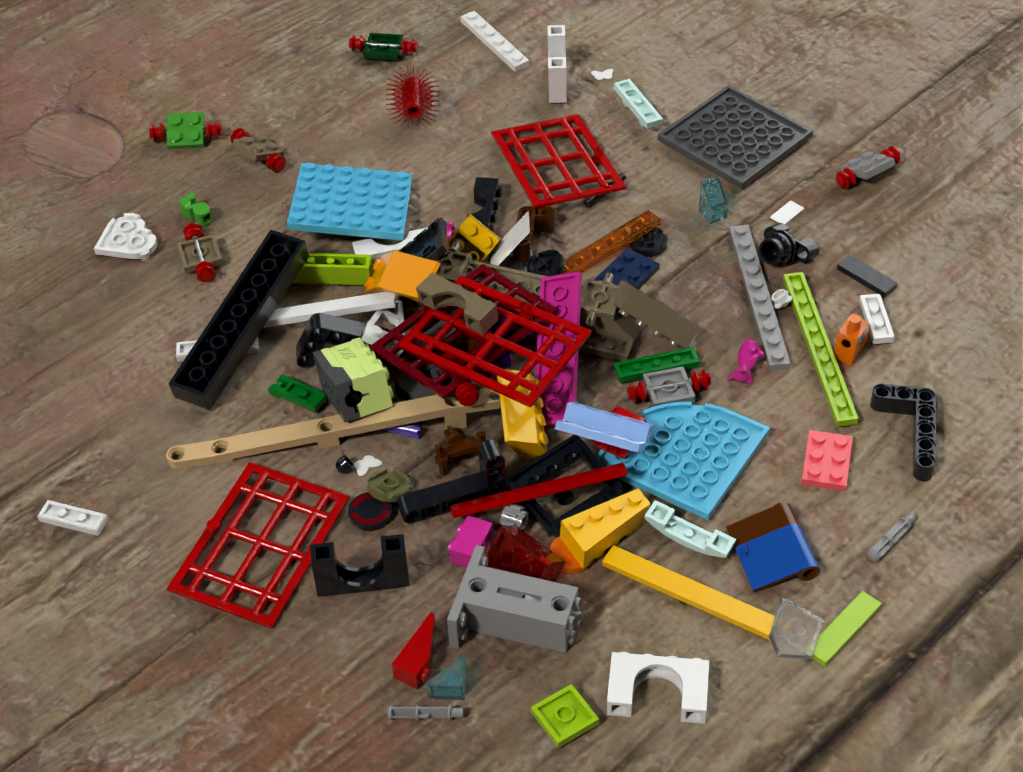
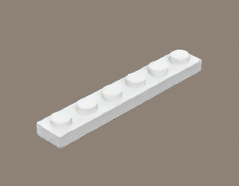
M473 11L460 16L461 23L514 72L530 66L529 60L478 13Z

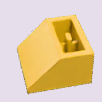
M470 214L447 244L448 248H451L455 240L457 242L460 241L462 245L459 251L471 254L473 261L482 262L501 238Z

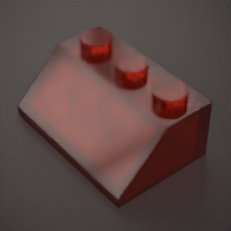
M516 525L501 526L486 555L488 557L487 567L552 582H556L566 563L565 560Z

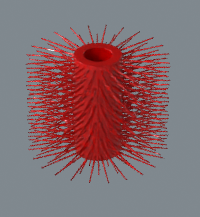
M404 73L405 81L403 79L401 80L402 82L394 81L400 84V87L394 84H385L398 88L386 89L395 91L394 93L386 94L395 96L386 100L396 101L386 104L396 106L386 110H398L391 113H401L398 116H402L404 113L402 118L407 116L406 119H408L409 117V120H412V125L413 118L414 123L416 118L420 120L419 117L423 118L421 114L427 119L429 118L424 114L425 111L429 115L431 113L427 111H437L430 109V107H436V105L431 103L437 102L431 99L436 97L431 95V93L439 91L430 90V88L436 86L424 88L436 81L427 82L425 85L424 82L428 79L423 81V78L419 79L423 73L420 76L418 75V78L416 74V77L413 74V77L408 78L410 74Z

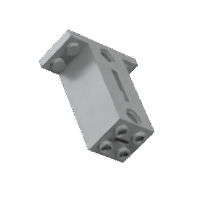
M476 545L447 618L450 647L459 649L462 640H466L469 630L566 653L568 645H572L574 642V626L579 625L581 619V611H579L581 598L578 597V587L487 567L488 557H485V547Z

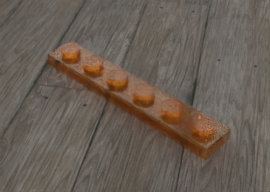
M648 209L565 259V268L561 274L584 272L661 225V219Z

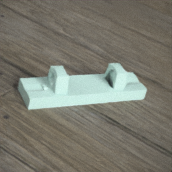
M630 79L614 83L613 89L622 99L623 105L629 107L639 119V124L642 128L649 129L654 126L663 125V118Z

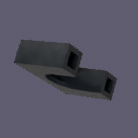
M404 534L381 536V558L372 565L359 568L345 566L337 560L334 542L311 544V565L317 596L410 586Z

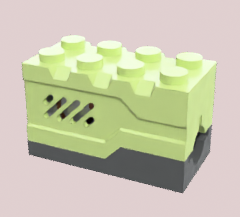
M360 337L331 348L312 352L321 389L327 394V398L344 423L393 407L391 398H394L391 386H388L387 380L390 379L388 370L382 366L380 359H376L374 351H370L369 345L367 343L364 344Z

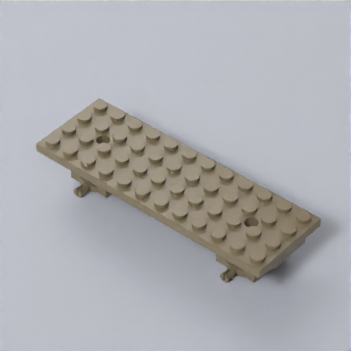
M457 240L453 242L451 248H448L447 255L442 260L436 261L440 263L436 274L445 277L452 283L460 275L465 277L481 264H485L539 298L541 278L548 277L473 261L471 254L459 251L462 244L460 241L457 242ZM609 272L606 273L603 281L586 279L581 289L580 326L591 330L592 334L580 347L579 352L619 361L628 360L642 326L635 322V317L630 316L627 318L618 312L620 308L614 305L619 286L611 283L614 278L612 273H610V276ZM483 274L475 282H480L487 276ZM495 281L487 286L504 294L509 291ZM518 295L513 297L527 304L532 305L531 303H529L528 301H526ZM401 296L399 301L403 302L404 313L414 314L425 306L408 297ZM518 325L513 330H511L508 333V335L512 336L521 328H523V326ZM533 331L523 339L537 342L538 333Z

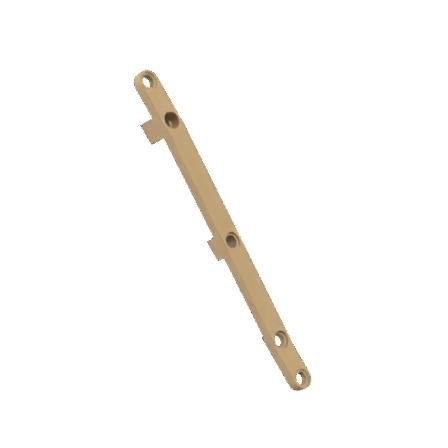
M486 387L478 389L479 399L471 406H463L456 396L442 399L438 395L393 403V407L345 423L340 415H334L211 441L177 445L167 451L166 457L170 467L180 469L229 462L235 458L318 442L319 449L340 446V437L439 417L444 418L445 429L448 426L456 429L467 428L466 413L501 408L500 399L492 400L490 398L493 395H499V393ZM220 448L226 449L222 453H216V450ZM175 455H183L179 460L172 459Z

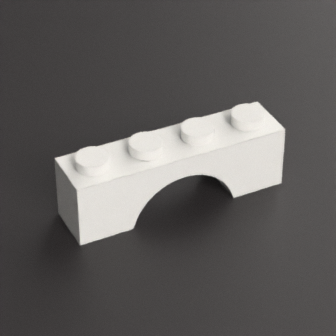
M427 228L409 231L406 239L395 245H381L371 238L352 242L354 254L371 255L373 266L377 258L380 259L394 250L399 251Z

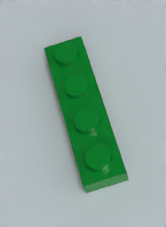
M694 347L614 363V370L619 383L643 379V374L677 367H684L685 370L700 367V360Z

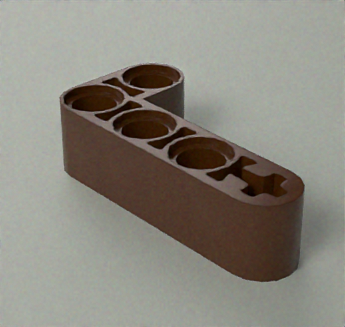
M524 206L519 209L516 223L529 211L530 233L513 250V259L515 261L526 262L530 260L535 232H551L555 229V210L553 208L541 207L534 209L533 206Z

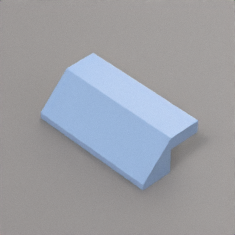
M576 402L567 403L563 420H557L555 429L638 453L644 451L655 425Z

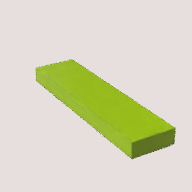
M862 591L806 649V655L826 667L881 609L882 603Z

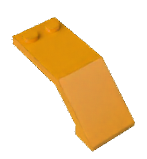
M394 250L380 259H376L372 267L374 270L372 277L369 276L364 284V287H366L364 293L373 294L387 291L408 297L419 303L416 287L432 272L436 274L440 263Z

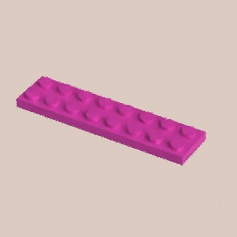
M580 272L542 277L540 287V299L558 309L555 315L579 326L582 274ZM548 322L542 324V326L555 330L557 327ZM567 330L562 333L573 339L578 336ZM539 333L537 337V350L548 338ZM556 341L544 356L557 361L569 346ZM579 350L540 396L543 401L542 414L546 421L544 429L555 428L557 420H563L567 403L576 402ZM537 363L535 378L540 382L550 368Z

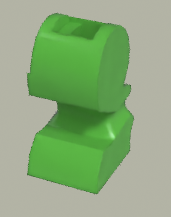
M194 192L178 201L183 218H188L190 221L195 220L201 226H207L212 222L209 205L205 202L197 203Z

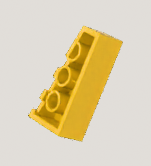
M639 488L561 520L560 538L580 563L582 569H585L589 566L590 561L601 557L606 549L617 545L621 538L625 535L629 536L647 522L644 517L650 508V502Z

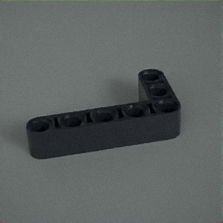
M324 313L313 314L296 345L297 365L302 368L312 367L315 364L312 352L322 350L325 343L340 345L359 337L362 339L367 324ZM380 327L384 331H391V329ZM403 350L399 358L404 357L407 351Z
M893 384L875 385L870 401V406L873 410L913 415V476L922 482L931 480L936 463L935 392L924 387Z
M487 440L479 446L480 472L414 491L398 498L397 506L404 522L408 524L451 512L450 505L506 492L505 459L495 440Z

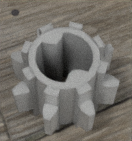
M516 504L505 506L500 518V524L505 526L504 530L512 533L521 532L527 524L528 512L524 511V507Z

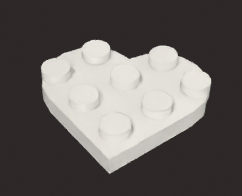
M124 213V217L116 220L112 218L94 248L95 254L140 259L142 261L148 260L150 254L156 250L158 243L152 231L146 229L145 221L141 219V216L134 213Z

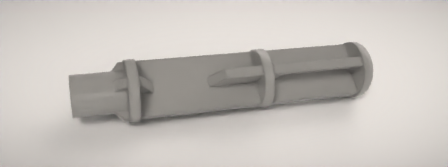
M908 513L905 517L900 518L867 552L868 558L873 562H877L911 528V524L915 521L916 516L913 513Z
M390 705L387 709V717L389 720H451L452 718H463V708H453L451 705H448V707H419V705H416V707H392Z

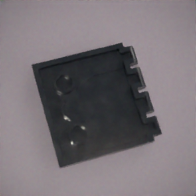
M442 217L437 218L427 229H424L414 237L413 241L408 242L402 247L399 252L433 261L442 260L448 251L446 222Z

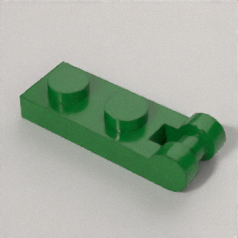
M283 374L277 378L276 384H272L268 388V392L273 397L279 396L314 413L328 400L326 393Z

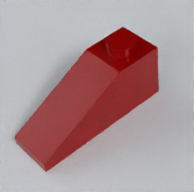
M429 613L392 663L393 677L417 690L423 682L426 683L431 675L436 632L434 613Z

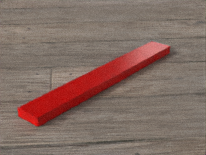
M622 462L450 505L451 513L455 519L627 476L628 474Z

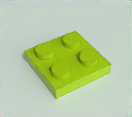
M572 684L531 707L532 715L557 748L599 725V718Z

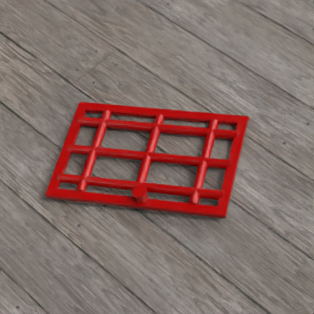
M579 114L491 131L492 137L534 209L626 190V185ZM574 122L577 127L571 128L569 123ZM557 125L563 127L562 130L544 133L542 129ZM535 130L537 134L517 138L516 136L517 133ZM581 133L594 152L592 158L576 134ZM508 135L510 140L504 141L502 136ZM568 136L578 152L559 156L549 140ZM541 141L551 157L531 161L522 145ZM510 147L516 148L524 163H517L509 149ZM583 158L593 175L573 179L563 162ZM556 164L566 181L546 185L536 168ZM602 164L606 172L600 173L597 166ZM524 170H529L538 187H531L523 173ZM612 179L614 184L608 185L606 180ZM598 182L601 186L599 188H594L585 191H581L578 187L580 185ZM571 188L573 192L553 197L551 194L552 191ZM537 194H543L545 199L539 200Z
M460 275L454 284L471 289L480 297L485 295L518 309L520 314H514L497 306L498 316L506 320L494 334L487 331L484 335H481L468 328L465 321L460 320L464 316V309L459 308L451 316L441 311L444 307L437 310L430 308L402 339L398 347L531 408L589 338L592 331ZM532 316L557 327L555 330L535 323L531 321ZM434 318L446 322L434 337L422 333ZM513 323H516L548 338L536 352H533L501 337ZM455 326L485 339L487 342L473 356L442 342V340ZM567 330L578 336L573 339L562 333ZM417 339L427 345L421 348L412 342ZM556 341L569 346L557 361L544 356ZM496 344L529 360L516 375L482 359ZM437 348L468 362V364L463 367L432 353V351ZM537 363L550 368L538 384L525 379ZM477 366L510 381V383L505 386L473 370ZM521 386L530 390L531 393L525 395L516 391V388Z
M249 462L213 518L208 520L206 529L168 585L167 591L273 629L311 565L310 547L306 553L300 552V547L317 519L325 522L311 544L324 543L350 497ZM254 473L259 475V478L253 487L246 485ZM268 479L290 486L284 497L261 489ZM298 489L321 496L314 508L292 500ZM240 493L248 494L203 565H195L209 541H213V535L217 534L220 530V524ZM256 497L278 505L259 537L236 529ZM329 500L335 501L336 503L330 513L323 511ZM287 508L309 515L290 548L267 540ZM231 537L253 544L233 578L210 570ZM262 548L284 555L283 560L265 589L242 582ZM293 559L301 561L281 595L273 593ZM189 572L196 574L188 587L181 585ZM205 578L227 586L220 599L197 591ZM236 589L259 597L252 610L229 602ZM268 601L276 603L268 616L261 614Z

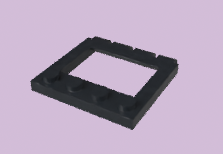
M572 435L507 476L506 485L511 490L542 483L580 458L591 470L606 466L578 435ZM616 478L603 481L604 489L554 521L535 499L521 503L549 537L554 535L557 538L560 536L561 520L623 495V488Z

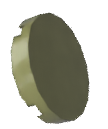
M388 470L375 472L368 480L367 488L370 495L384 502H397L398 498L411 493L412 490L411 479L406 474L393 470V473L388 472Z

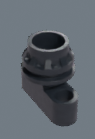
M777 223L765 229L764 240L759 246V254L767 264L781 265L792 261L793 258L800 262H806L818 256L819 246L809 238L798 241V238H793L788 233L790 227L783 223Z

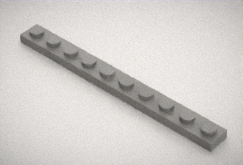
M749 225L729 226L730 238L769 371L790 369V361Z

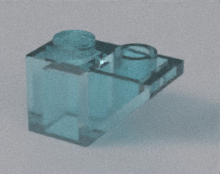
M718 176L700 183L699 212L710 224L727 218L728 202Z

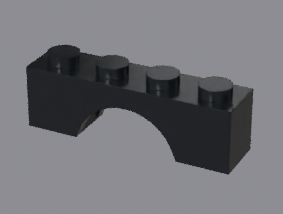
M476 177L473 189L474 204L481 206L482 209L471 215L494 233L493 223H496L497 218L495 210H499L498 198L502 196V186H499L498 178Z

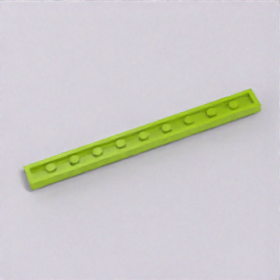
M804 273L783 274L786 290L789 291V296H792L791 304L836 427L858 424L859 418Z

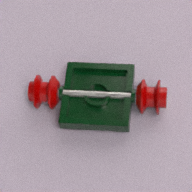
M370 33L367 41H365L363 35L360 38H356L353 35L349 39V48H352V52L356 49H359L360 52L364 50V59L397 61L401 50L404 55L407 52H411V55L414 56V53L418 51V43L415 42L414 38L411 42H408L407 38L404 39L403 35Z

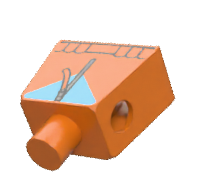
M857 314L850 315L837 334L834 348L835 358L837 361L848 366L853 365L868 342L869 322L863 320L861 316Z

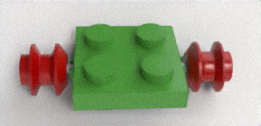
M203 112L167 114V128L163 124H160V127L157 128L153 124L152 128H149L150 139H153L154 142H156L157 138L164 142L167 136L168 149L204 148V134L209 139L214 135L219 139L220 135H223L222 124H219L218 121H216L215 125L208 121L206 127L204 126Z

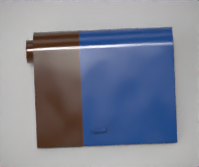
M777 503L771 508L726 526L729 535L736 539L734 547L754 593L795 575L802 581L812 580L819 575V565L790 504Z

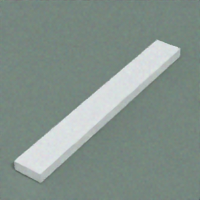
M386 291L279 308L274 310L263 328L309 321L310 317L315 313L343 316L396 307L399 295Z

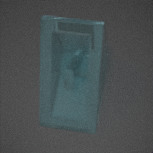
M464 655L426 683L427 694L430 699L465 700L468 671L467 660Z

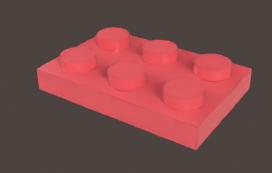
M809 430L801 485L846 491L853 436Z

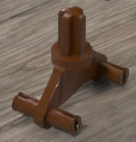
M448 426L444 430L447 438L446 445L444 446L443 443H439V447L438 444L435 445V463L439 466V474L444 475V471L445 474L448 473V459L475 451L478 452L479 446L486 441V433L480 431V433H476L477 440L468 439L461 433H458L456 428Z

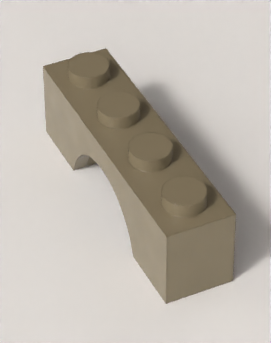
M433 272L416 287L419 302L434 310L445 306H457L464 309L466 326L481 335H484L499 320L497 306L492 301H487L476 293L470 292L461 285L454 284L445 277Z

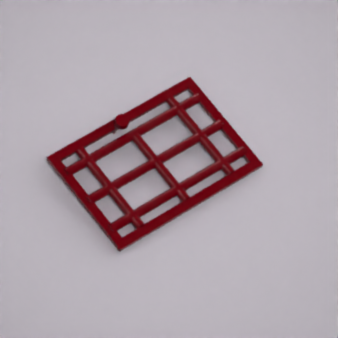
M481 264L465 276L475 281L484 274L487 277L478 283L488 286L495 281L509 290L505 293L508 296L514 297L518 295L531 303L532 306L553 315L558 312L557 308L485 264ZM482 295V297L492 301L496 306L514 314H520V310ZM425 305L373 343L370 349L442 399H446L456 391L460 384L468 382L469 379L431 363L443 371L432 380L417 370L429 361L419 357L413 363L408 364L395 355L402 350L398 347V344L405 337L402 333L419 322L430 310V307ZM446 306L441 311L450 314L458 307ZM434 318L422 333H425L441 320ZM532 318L531 320L540 325L546 322L539 318ZM513 323V325L507 330V332L502 337H504L507 333H509L519 324ZM455 326L454 328L457 330L442 340V342L451 345L464 334L479 343L478 346L469 352L473 356L487 342V340ZM523 327L507 340L517 344L533 331ZM394 339L398 341L389 349L385 348V346L392 342ZM495 344L490 350L491 352L482 360L492 363L508 350ZM435 348L432 351V353L439 354L441 352V350ZM461 359L455 362L463 367L468 364V362ZM476 366L473 371L479 373L483 369ZM450 377L455 379L446 387L441 386Z

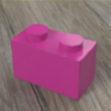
M468 515L464 523H460L455 540H451L449 543L448 553H450L451 563L467 568L476 545L485 547L486 552L494 537L493 523Z

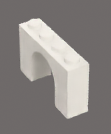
M548 25L549 103L567 102L565 25Z
M612 652L607 696V715L631 717L633 694L636 687L644 680L663 678L674 683L681 692L680 722L705 724L709 660Z

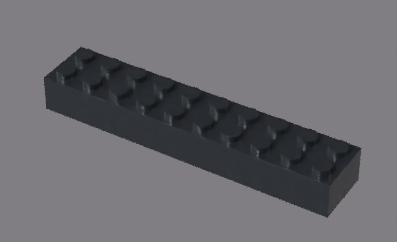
M274 230L269 231L168 383L175 398L211 410L308 259L309 252L304 240Z

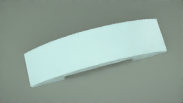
M654 500L644 517L654 528L673 541L697 552L715 557H727L736 542L735 538L717 529L714 533L706 531L675 516V509Z

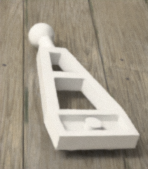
M401 295L398 296L396 307L393 308L395 309V314L386 309L375 312L364 329L362 341L372 345L388 333L375 326L379 318L395 325V327L404 321L403 302L399 301ZM394 339L392 342L387 344L385 348L389 349L398 341ZM403 349L400 350V351H399L398 353H396L395 355L399 357V356L401 355Z

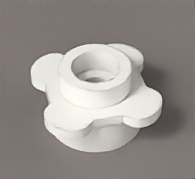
M785 289L775 291L771 297V301L775 303L774 307L776 309L785 307L792 300V296H789V291Z

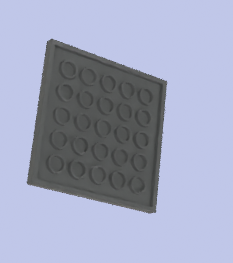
M728 85L660 132L657 140L743 189L813 136V130Z

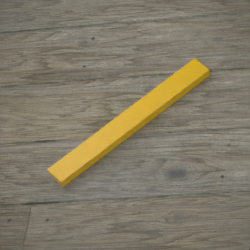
M613 545L602 560V566L765 639L770 640L780 624V618L617 546Z

